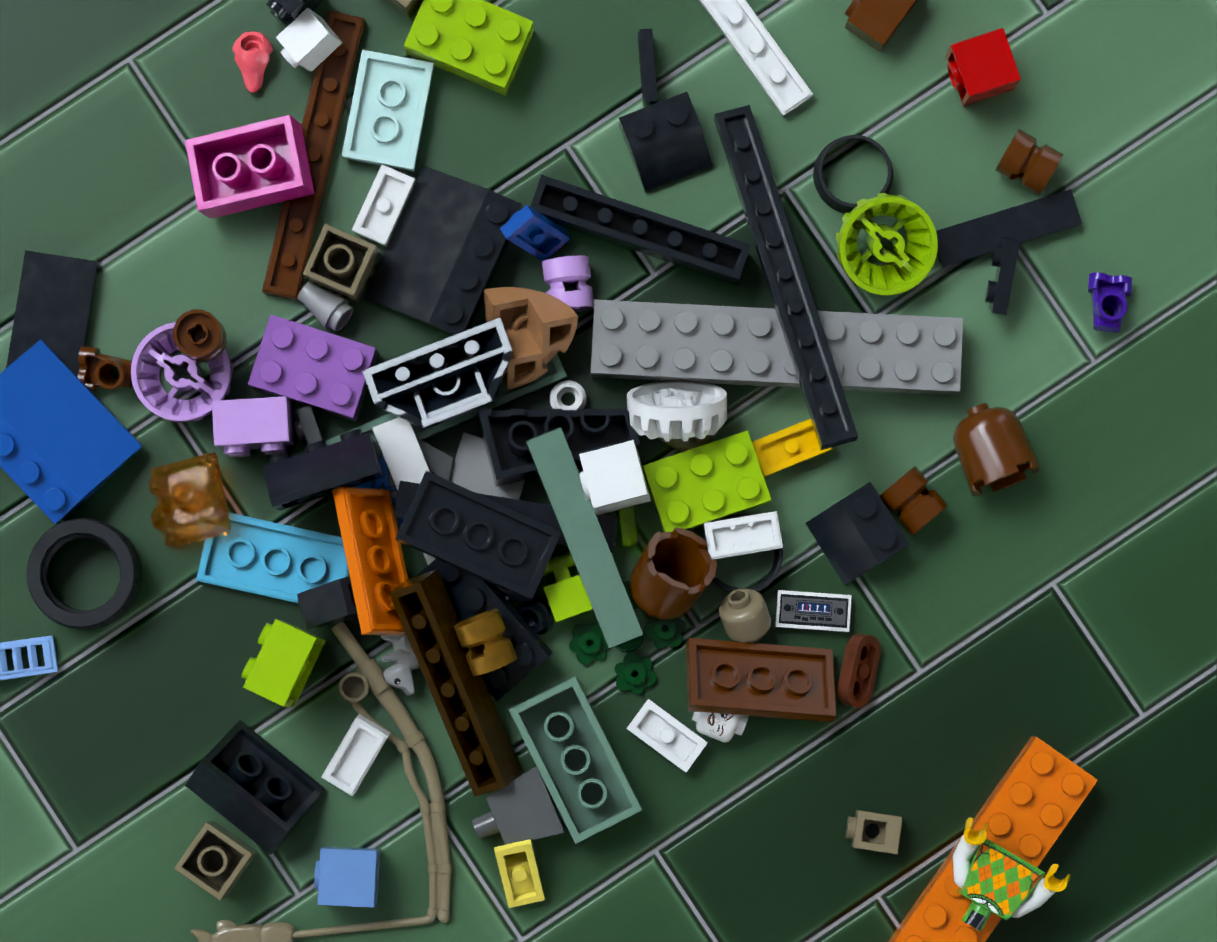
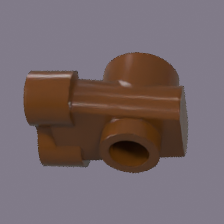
M86 346L80 348L77 377L91 391L95 392L97 387L105 389L117 387L133 388L131 379L132 360L101 354L99 348ZM115 366H116V367L118 368V370H119L120 377H117V376L114 374V367H115Z

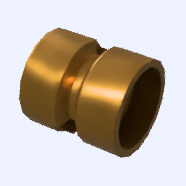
M498 609L480 613L454 626L461 646L469 649L465 656L473 676L494 671L517 659L510 638L503 637L502 635L506 628Z

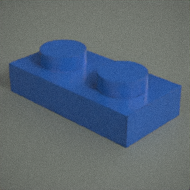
M528 205L514 213L510 220L500 228L507 240L542 261L547 260L571 239L565 228Z

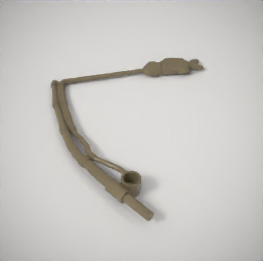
M339 622L331 630L359 668L356 669L357 672L348 673L341 679L339 683L341 696L351 704L357 714H361L389 731L372 718L359 702L371 690L390 714L405 738L402 741L390 732L387 740L395 745L399 753H402L404 772L420 802L419 806L423 819L428 858L427 872L429 873V908L427 909V915L295 931L293 925L285 922H270L265 925H236L230 920H221L217 922V932L214 934L204 929H192L190 933L198 939V942H293L294 938L426 925L433 922L436 917L442 923L449 921L451 912L449 910L452 863H450L446 803L433 754L424 740V734L417 728L400 698L392 687L384 681L383 669L374 657L370 659L344 622ZM410 747L417 754L425 773L431 803L428 802L425 793L418 785L412 767Z

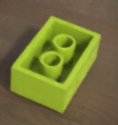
M423 0L403 46L407 55L422 61L433 62L434 66L506 96L534 33V21L484 0Z
M748 430L643 465L642 467L664 532H673L675 528L691 530L703 526L704 523L714 522L729 515L738 514L771 502V497Z
M275 619L273 625L266 623L257 642L262 645V648L257 658L250 657L242 672L241 678L246 680L243 688L283 707H295L326 640L282 620Z

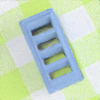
M54 635L0 643V681L59 672ZM37 645H42L45 666L38 667ZM27 647L30 666L27 669L23 668L21 648ZM12 649L14 670L8 671L5 650Z

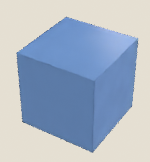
M331 846L320 848V860H316L314 888L318 890L317 905L374 908L378 904L380 849Z

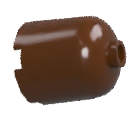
M987 403L979 404L968 409V417L959 422L955 428L953 436L954 446L972 496H980L982 494L981 488L991 486L993 492L1013 486L1027 479L1024 473L1030 469L1032 473H1037L1041 469L1016 413L1008 408H989Z
M675 528L673 532L655 533L630 576L629 589L631 596L641 611L650 617L669 620L676 619L690 610L716 575L717 562L715 559L712 561L710 554L705 549L707 546L705 540L695 533L682 528Z

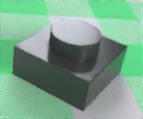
M309 405L296 410L299 419L293 421L300 442L307 440L308 445L323 441L324 437L314 409Z

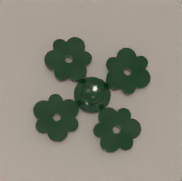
M622 580L633 609H637L638 606L633 601L629 589L630 581L624 582ZM649 616L650 622L645 625L644 630L642 629L643 635L615 646L622 652H629L624 656L623 662L617 663L615 666V672L619 675L616 679L618 689L621 691H629L631 689L634 694H641L644 687H650L655 683L656 675L651 670L652 661L649 658L641 659L639 654L633 651L641 646L644 635L647 639L654 640V645L659 649L664 648L666 645L678 647L683 640L681 632L686 628L683 620L678 618L660 620ZM592 623L588 627L583 624L575 626L572 631L574 639L570 641L569 648L572 652H577V660L581 664H589L594 659L598 661L603 660L606 655L604 649H607L608 646L599 624ZM663 625H667L669 627V630L667 632L662 631ZM589 639L593 641V645L590 647L586 645V641ZM633 670L638 671L637 677L631 675Z

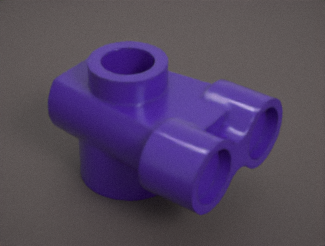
M1100 272L1090 273L1088 292L1092 293L1093 329L1117 333L1121 330L1122 318L1127 310L1126 297L1131 296L1132 278L1124 275L1110 276ZM1103 309L1110 311L1112 316L1107 315Z

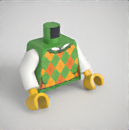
M970 817L966 820L964 835L961 837L953 854L954 882L959 887L958 893L972 900L961 921L981 932L992 912L1005 920H1008L1010 917L1020 918L1041 907L1055 892L1063 891L1066 888L1071 875L1068 874L1065 879L1055 878L1053 874L1057 871L1058 864L1051 865L1046 877L1043 878L1045 872L986 839L987 823L984 824L982 830L974 831L971 829L973 818Z

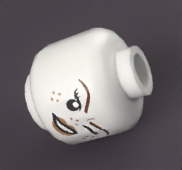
M694 712L692 720L697 722L696 729L699 733L726 743L732 739L734 733L742 735L749 716Z

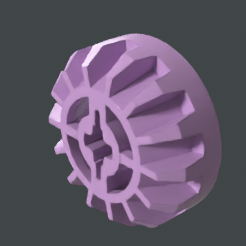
M176 322L165 324L150 332L138 345L131 364L133 388L143 405L161 418L176 423L202 420V417L212 412V401L224 400L231 390L230 383L233 366L228 351L225 347L223 353L217 359L207 362L210 369V380L208 383L201 378V370L196 361L185 355H177L172 358L169 356L180 349L176 346L173 338V328ZM169 363L183 369L189 365L187 371L198 382L194 383L190 379L186 380L185 378H181L177 382L179 376L169 366ZM161 367L164 368L166 380L173 386L169 393L164 390L160 381ZM196 389L201 393L199 396L189 400L174 398L178 390L190 391Z

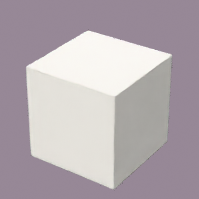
M634 440L579 454L583 471L579 472L585 498L586 500H591L597 515L651 501Z

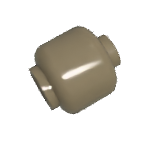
M736 589L727 595L719 605V615L725 632L735 642L755 643L763 638L771 626V617L762 594L756 590Z

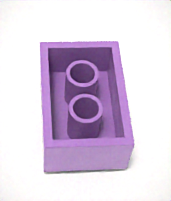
M270 315L248 385L255 390L277 397L286 396L290 401L306 406L310 405L312 408L357 421L368 388L363 370L375 366L379 352L375 347Z

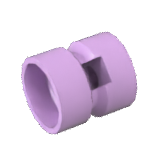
M565 256L542 261L544 283L550 285V289L545 292L546 294L563 301L575 313L594 309L592 287L586 284V281L591 278L588 256ZM573 285V291H565L564 286Z

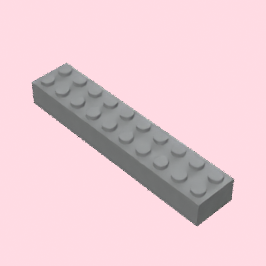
M594 300L591 377L801 388L776 310L773 308ZM817 311L843 390L956 396L960 392L963 318Z

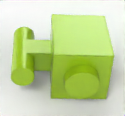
M570 551L550 558L543 576L554 573L557 583L543 587L556 623L593 610L580 576H570L568 567L575 565Z

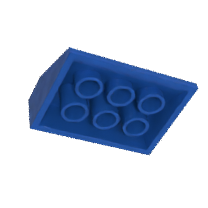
M40 339L0 373V467L54 524L64 522L143 445L54 351Z

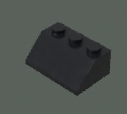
M356 429L340 435V442L327 446L326 440L305 446L306 453L292 457L291 452H285L269 458L271 464L263 466V471L272 507L281 511L333 494L332 490L339 487H356L385 477L372 435L369 432L362 434L361 429Z
M241 720L200 761L185 784L187 788L270 855L288 837L325 791L323 786Z

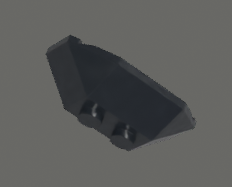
M497 318L365 369L363 374L375 406L425 430L494 403L513 355V350L502 319Z

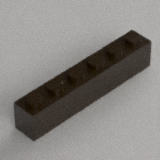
M436 569L406 579L389 592V595L474 796H479L505 788L522 772V769L483 676H473L465 656L469 649L461 646L454 626L460 623L439 571Z

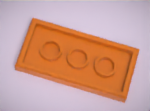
M339 487L332 490L361 634L406 635L389 595V592L408 579L401 543L395 540L398 529L390 491L356 487Z

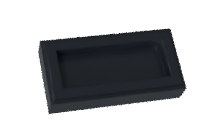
M639 29L638 50L643 106L648 107L658 103L652 29Z

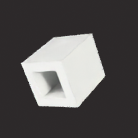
M309 8L305 9L276 37L284 47L281 51L283 57L293 67L296 68L298 65H301L310 72L343 43L324 19Z

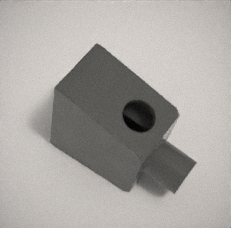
M537 766L514 779L507 787L499 789L486 797L491 812L472 819L479 840L500 832L505 845L557 835L565 831Z

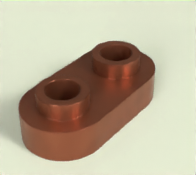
M857 633L846 644L837 684L838 698L843 705L862 708L869 702L872 696L881 655L880 643L875 636Z

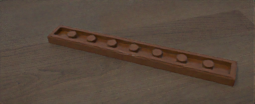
M329 10L326 23L343 43L315 68L302 122L315 194L283 201L262 288L263 293L299 301L298 295L304 280L303 272L308 263L365 25V18Z

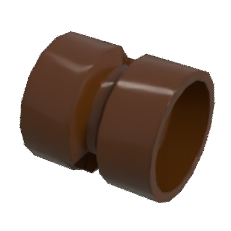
M1018 129L995 171L1011 180L1017 177L1021 178L1023 187L1040 195L1057 168L1063 154L1047 144L1038 147L1036 138Z
M193 309L185 312L177 319L174 325L173 338L176 346L188 358L196 362H210L217 359L227 345V333L224 326L211 313L205 310Z
M916 466L879 495L891 512L898 511L900 513L899 522L911 536L948 506L936 490L928 491L926 488L928 480Z

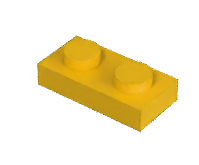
M811 418L752 442L764 477L832 450V448L820 449Z

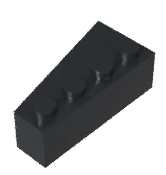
M478 409V421L495 487L538 477L539 474L526 441L559 427L563 431L577 467L582 466L579 454L634 440L637 449L640 446L638 434L630 425L628 409Z

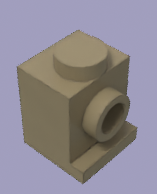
M856 810L855 817L848 816L845 838L852 839L851 847L898 854L903 817ZM869 824H876L879 829L878 835L874 838L867 837L865 829Z

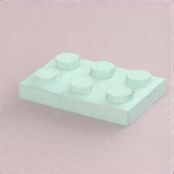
M362 50L343 146V159L375 165L383 164L387 167L408 171L415 170L433 76V62Z

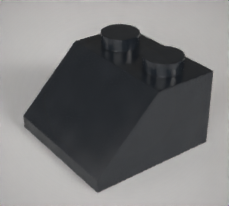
M688 92L619 117L620 130L645 192L713 166L700 122Z
M871 482L805 523L844 585L910 545Z

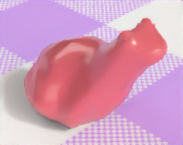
M244 32L235 41L232 51L235 54V62L242 73L245 87L249 92L255 93L262 87L264 72L270 60L269 55L273 52V46L270 40L261 32Z

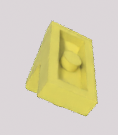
M531 839L494 847L508 907L512 908L545 900Z

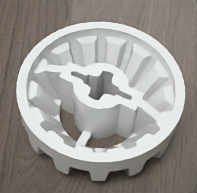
M664 381L641 385L627 393L630 425L638 435H646L651 440L658 437L664 438L666 442H669L671 439H682L685 442L692 437L704 439L706 435H715L726 422L727 393L721 387L702 382Z

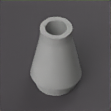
M308 282L299 292L298 300L311 311L327 330L340 331L353 314V308L348 305L349 301L322 289L312 282Z

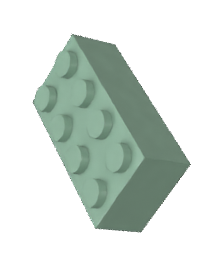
M576 677L509 709L575 844L642 811Z

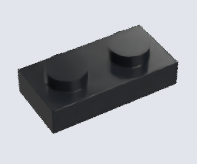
M1003 237L1002 244H995L991 266L997 267L995 281H988L985 293V302L990 303L992 313L1007 315L1020 242L1015 238Z

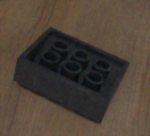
M423 165L363 298L450 337L469 330L484 298L483 289H488L509 242L500 228L510 220L514 213L523 209L522 204L487 188Z

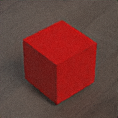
M1003 28L952 44L946 54L950 81L954 90L958 91L963 107L1014 90L1021 80Z

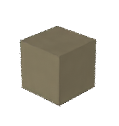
M324 224L303 275L307 281L358 303L378 258L379 251L376 245Z
M211 820L204 824L174 869L218 900H222L228 896L258 851Z

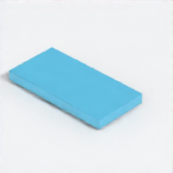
M212 509L196 581L298 603V593L337 579L349 577L342 537Z

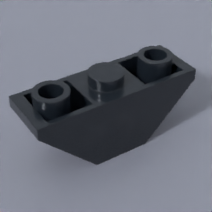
M350 576L297 594L306 630L358 618Z

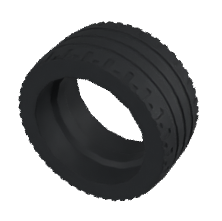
M71 519L52 527L36 542L27 564V584L35 604L49 619L68 628L91 630L102 628L117 621L132 606L141 585L140 559L131 541L114 526L95 519ZM78 538H93L105 543L116 555L120 566V582L114 595L104 605L92 610H75L64 605L54 595L49 582V566L55 553L66 543Z

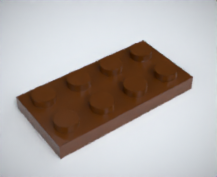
M698 638L688 639L686 643L688 711L833 722L835 719L833 649Z

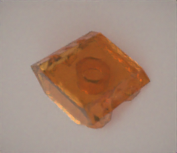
M208 453L151 469L149 489L156 497L157 503L151 514V523L154 528L163 534L165 546L182 548V545L220 535L228 536L231 525L216 453Z

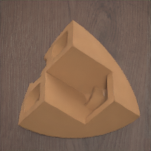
M517 287L483 289L486 323L501 318L513 350V355L503 378L507 390L534 381L548 371L547 363L558 351L566 352L576 332L578 315L563 301L540 291Z

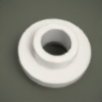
M570 380L562 381L552 389L550 404L553 409L582 410L586 405L585 390L577 382ZM572 393L575 396L574 404L571 406L564 405L561 402L563 394Z

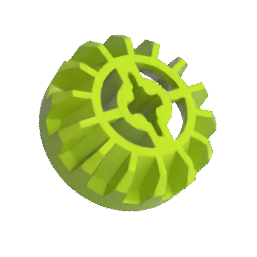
M878 193L877 197L859 200L857 202L858 206L850 213L846 212L843 216L842 227L839 233L836 232L835 238L838 244L837 259L847 276L862 289L878 295H895L914 288L928 275L936 259L938 239L932 220L921 207L902 195L895 196ZM885 215L896 218L898 221L891 227L887 224H876L872 218ZM902 226H904L906 231V246L903 237L897 232ZM861 228L867 233L865 240L868 248L862 255L858 249V235ZM875 232L888 239L891 244L890 247L895 251V254L882 246ZM873 254L882 262L889 264L876 265L868 262L867 259Z

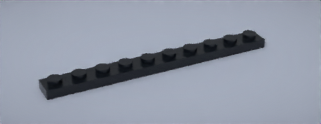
M750 105L716 113L714 115L715 125L820 449L824 450L857 441L858 434Z

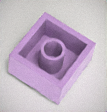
M286 396L212 401L214 446L224 451V454H228V457L251 456L250 450L261 449V452H265V455H278L287 452V447H296L293 402Z

